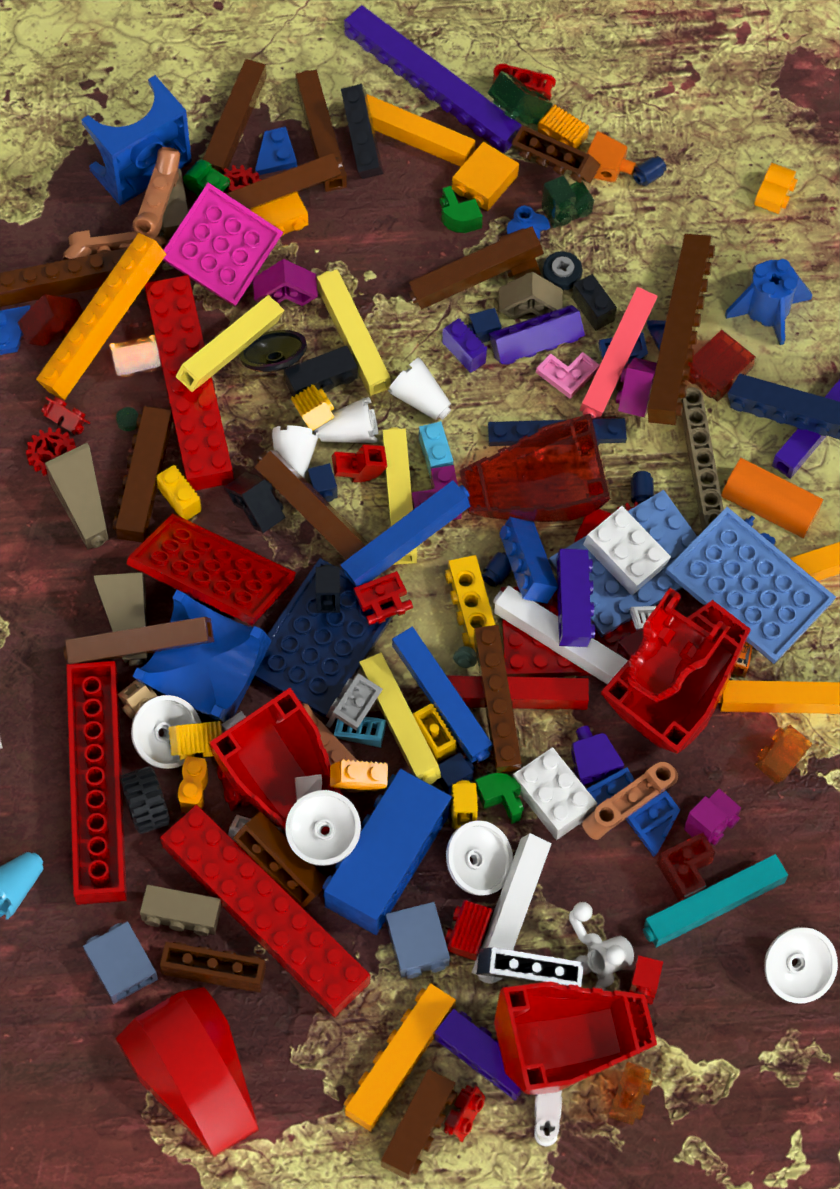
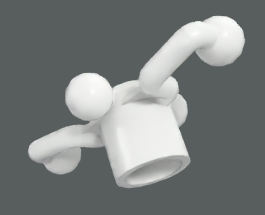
M579 902L570 912L569 920L579 940L587 945L588 953L587 955L578 956L574 961L584 962L582 975H587L591 971L596 973L598 977L596 988L606 991V987H609L614 982L613 973L632 965L634 961L633 948L630 942L622 936L602 941L600 936L595 933L587 934L582 922L591 918L593 913L592 907L587 902Z

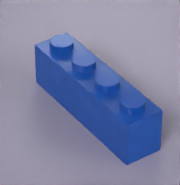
M509 517L506 524L502 526L499 535L522 598L547 604L558 589V585L536 526L532 521Z

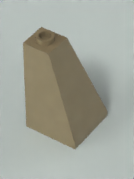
M85 443L46 462L45 465L51 487L87 550L93 547L102 546L109 539L90 447L88 443Z
M142 572L94 576L95 584L113 632L147 626L146 584ZM148 653L122 657L125 663L129 662V666L143 665V661H149Z

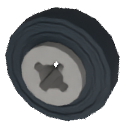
M561 251L548 256L544 262L542 272L544 279L562 290H569L573 288L575 282L581 280L583 269L577 256Z

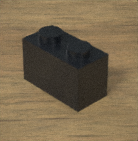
M593 274L573 284L572 299L595 331L615 321L617 307Z
M325 564L321 567H316L317 613H340V566Z

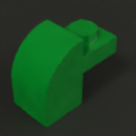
M202 159L197 160L183 177L185 187L198 196L207 183H210L222 192L230 185L228 177L214 170L211 163Z
M452 187L443 188L442 198H440L442 223L449 230L457 233H468L482 229L483 216L476 199L458 203Z
M492 773L475 779L477 795L483 809L502 803L511 824L521 821V814L524 808L518 797L520 796L521 786L516 779L504 773Z

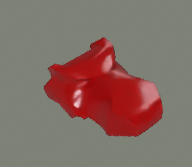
M672 588L667 590L657 607L647 618L643 625L644 637L637 651L630 656L628 684L655 702L663 701L677 694L687 675L705 666L730 630L728 625L718 621L711 633L674 610L680 601L681 595Z

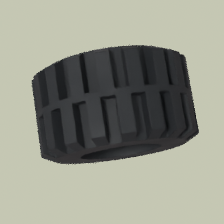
M148 766L121 775V786L138 833L142 834L169 825V814L155 771Z

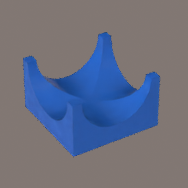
M156 75L148 79V84L154 94L152 108L138 122L128 126L112 127L95 121L89 115L81 119L82 125L95 142L105 164L104 167L96 161L89 165L90 171L120 206L147 190L160 148L169 147L180 152L178 169L192 162L186 110Z
M176 590L173 596L174 608L170 622L200 617L211 618L214 642L157 651L143 667L136 668L133 677L145 684L147 688L150 687L163 696H176L185 700L195 711L213 720L221 721L223 724L235 716L272 640L262 629L256 626L249 627L231 620L200 604L184 592Z

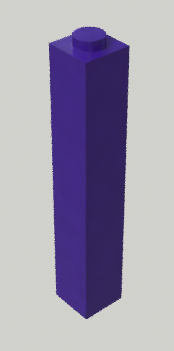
M840 379L827 393L825 398L840 402ZM797 429L775 454L772 467L791 479L826 436L809 430Z

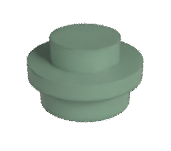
M467 646L460 647L454 653L453 659L462 668L473 667L477 663L476 651Z

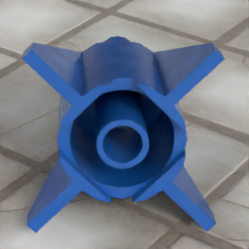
M785 259L769 260L753 266L751 285L726 310L725 317L727 319L748 314L753 321L757 320L763 326H773L779 344L784 345L785 320L790 313L792 304L811 300L812 292L793 267L790 266L789 261Z

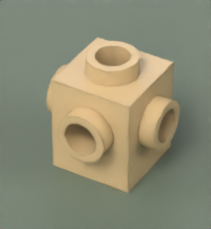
M137 680L117 694L125 705L122 707L123 711L130 719L135 716L145 702L158 697L152 688H147L145 684Z

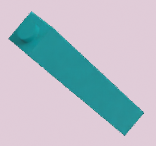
M774 854L646 918L643 933L648 942H653L657 948L784 884L788 873L777 855Z

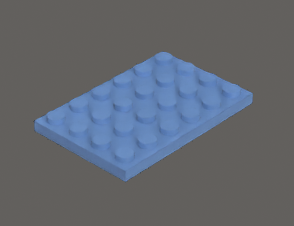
M664 490L628 511L671 556L666 567L633 595L583 545L587 536L565 548L588 550L589 559L593 561L592 573H589V580H593V594L590 595V602H594V616L591 617V624H595V630L601 638L632 619L629 610L631 607L654 606L661 601L669 588L676 592L683 588L668 576L665 571L697 538V535ZM558 553L548 559L556 574V558Z
M728 507L710 523L665 571L668 576L703 605L714 600L748 626L751 631L746 641L773 664L787 652L836 598L835 595Z

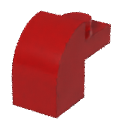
M363 444L357 453L335 451L332 455L334 476L350 477L352 482H365L375 479L388 467L385 446Z

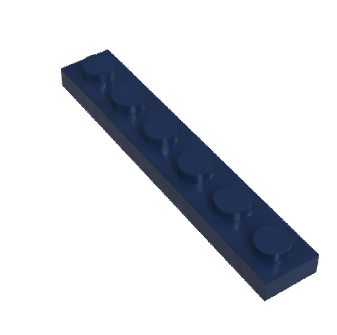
M625 418L488 422L489 446L626 443L627 440Z

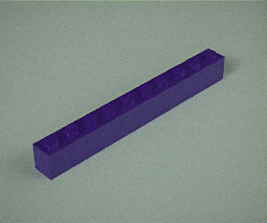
M363 5L358 7L344 20V33L350 40H354L361 45L364 51L370 52L377 57L380 63L386 64L396 75L406 79L412 87L422 91L429 100H434L445 112L451 113L461 124L471 128L477 136L483 137L493 148L505 153L513 146L512 142L522 126L519 122Z

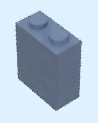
M434 902L386 914V925L401 978L406 976L409 979L416 978L422 975V972L429 970L440 972L450 965L449 952Z
M128 922L112 926L108 933L90 938L86 942L87 944L83 946L85 954L113 1004L158 980L153 965Z

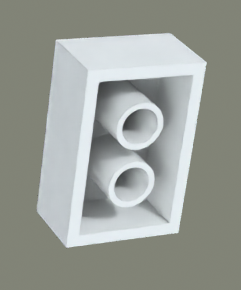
M623 506L587 535L583 544L631 595L636 593L664 569L671 558Z
M553 747L513 774V778L521 786L520 795L556 840L581 824L597 807L595 799Z

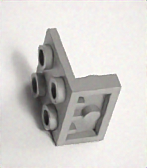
M359 673L354 680L349 678L339 698L335 699L326 715L329 718L326 726L330 728L337 718L357 730L383 689Z

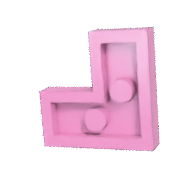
M583 352L569 366L550 354L536 368V373L571 399L596 374L600 365Z

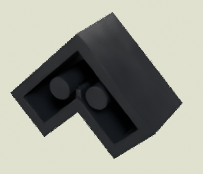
M246 471L224 486L234 506L244 510L255 530L264 533L286 518L282 512L284 507L280 500L274 497L271 492L273 487L266 478L263 479Z

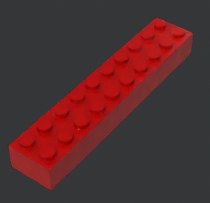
M189 275L148 282L145 284L146 298L185 478L195 491L227 485L234 480L233 469L212 377L193 392L176 378L182 364L205 346Z
M115 661L66 664L74 898L77 905L127 901L123 794L120 782L122 769L119 696L117 695L118 672Z
M197 804L160 837L162 848L212 897L221 899L222 907L334 1018L371 983V975Z

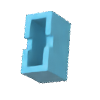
M442 422L419 426V443L431 479V468L451 466L454 461Z

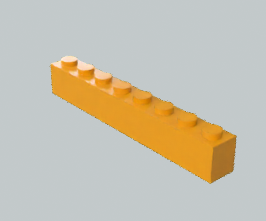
M141 233L137 234L36 378L49 393L65 401L164 259L166 253L154 239Z

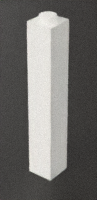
M509 585L504 592L500 591L493 601L495 604L494 613L606 684L612 680L628 661L595 639L590 640L588 647L559 646L558 616L534 601L523 599L521 593Z
M531 833L520 839L481 948L493 947L513 951L551 843ZM478 956L472 970L474 974L477 973ZM476 974L479 976V980L489 984L503 979Z

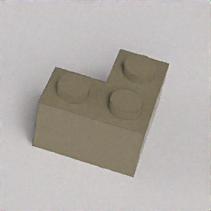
M534 272L527 273L499 288V311L512 319L521 317L529 312L541 316L563 308L562 289Z

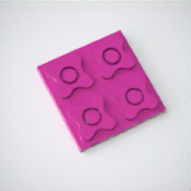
M207 183L165 247L164 252L166 256L163 261L183 274L189 275V278L236 307L282 236L283 231L210 183Z

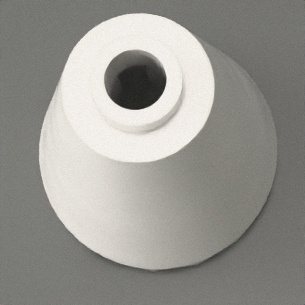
M417 358L409 364L412 369L403 370L390 385L388 392L434 420L438 418L443 420L451 412L449 408L451 402L424 362Z
M362 398L332 412L335 418L314 430V434L318 433V438H320L321 442H378L379 439L374 436L378 434L374 409L369 410L368 404L372 403L370 398Z
M288 425L287 430H280V426L273 428L272 440L274 451H277L305 478L318 440V433L316 432L313 435L312 429L301 426Z

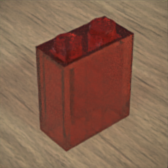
M721 330L694 355L693 362L688 363L690 367V378L688 381L701 388L707 397L713 398L718 402L729 392L739 373L747 375L753 369L756 356Z

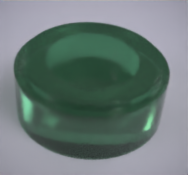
M131 407L120 409L116 414L118 427L124 431L136 429L138 412Z

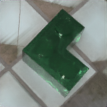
M502 71L488 91V94L494 99L493 103L505 109L504 113L514 120L519 118L527 125H530V123L538 125V122L553 105L542 93L527 88L515 76Z
M563 175L544 183L541 208L553 228L560 225L565 226L572 220L587 217L593 212L594 199L583 181L581 184L575 182L569 185Z

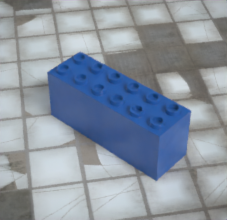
M401 768L397 775L392 774L387 782L388 789L385 794H380L373 806L375 810L372 815L368 814L361 824L363 829L356 847L345 859L337 862L335 867L337 869L333 877L329 876L323 885V897L326 908L376 936L386 921V914L391 913L451 814L452 796Z

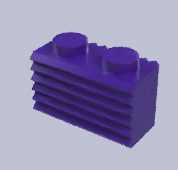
M456 319L442 330V343L470 373L486 363L487 346H484V343L478 340L479 337H475L476 334H473V331H470V328H467V325H464L461 319Z

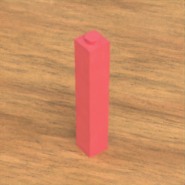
M640 287L636 288L579 409L586 417L601 419L623 368H625L656 302L657 295Z

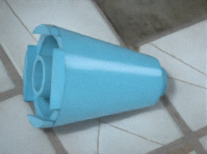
M26 852L0 866V918L6 915L5 919H9L15 913L42 873L43 860L38 854Z

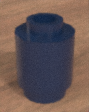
M659 156L650 157L634 168L633 178L637 184L648 186L663 176L666 171V164Z
M647 471L633 473L630 480L631 502L634 504L637 502L639 505L654 496V480Z
M497 552L483 569L482 578L492 587H497L498 584L501 585L512 572L506 552Z

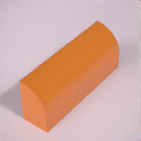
M743 458L739 459L721 494V497L803 539L819 513L824 500Z

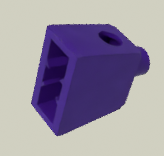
M589 726L580 727L575 731L579 741L572 743L571 755L576 777L583 786L604 780L623 770L624 763L605 733L593 736Z

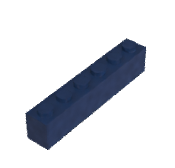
M740 373L728 392L730 408L736 411H743L759 418L764 417L780 424H788L801 430H809L822 436H829L840 440L839 401Z

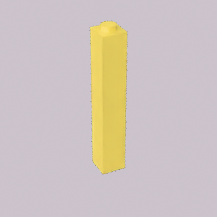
M338 269L322 273L320 276H317V289L344 345L348 346L358 366V374L369 396L388 390L391 385V377Z
M269 295L266 296L183 363L176 378L191 392L195 391L279 321L284 309Z
M397 427L383 430V446H385L388 466L385 469L390 527L413 510L406 428L400 429ZM417 547L393 565L417 563Z
M382 653L360 661L363 676L383 689L376 702L413 776L428 784H433L437 779L441 778L439 765Z

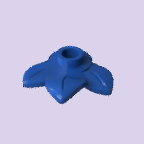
M526 205L516 209L513 216L514 219L507 224V234L533 226L539 240L540 231L550 229L548 219L544 215L536 214L531 207Z

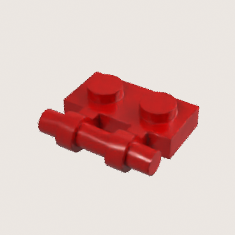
M397 571L354 588V594L362 611L372 609L374 612L366 616L369 625L377 622L381 624L386 622L387 618L394 615L401 616L405 614V611L413 608L410 599L404 602L400 599V597L407 595V590ZM392 601L394 606L384 610L381 609L380 605Z

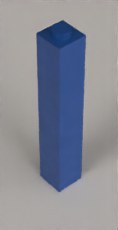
M452 480L343 562L341 568L345 576L355 587L375 579L470 507L468 500L469 492L463 485L458 486Z
M413 626L392 638V647L430 703L434 704V708H437L439 716L444 720L447 728H449V731L471 763L476 760L481 762L491 755L493 743Z

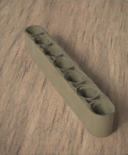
M690 387L687 388L686 397L681 399V403H683L682 422L703 532L710 525L709 522H712L724 508L703 394L699 389ZM692 420H696V421H698L699 423H693V422H691V421H692ZM695 440L702 441L703 443H696ZM698 461H705L706 464H701ZM701 481H708L711 484H704ZM706 501H711L714 505H708Z

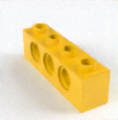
M476 555L449 560L448 570H445L447 584H452L453 591H450L453 605L457 604L459 610L456 612L458 625H463V644L476 651L474 628L471 625L477 623L485 627L495 625L478 560ZM461 582H468V583H470L471 585H469V586H462V585H460V583H461ZM474 603L476 606L468 607L465 604Z

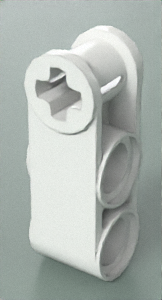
M562 1090L554 1093L536 1094L534 1136L537 1143L541 1146H551L557 1140L561 1118ZM544 1128H549V1136H545Z

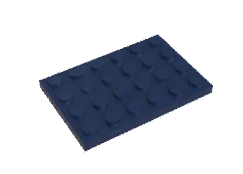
M319 558L268 633V637L272 642L254 679L279 693L291 688L301 703L308 704L313 712L327 719L326 715L335 699L339 698L348 679H353L360 669L359 662L367 658L394 616L387 618L386 622L381 624L377 622L369 625L366 616L374 612L372 609L362 611L354 594L355 586L341 569L340 613H317L316 567L330 564ZM392 601L380 605L382 610L394 606Z

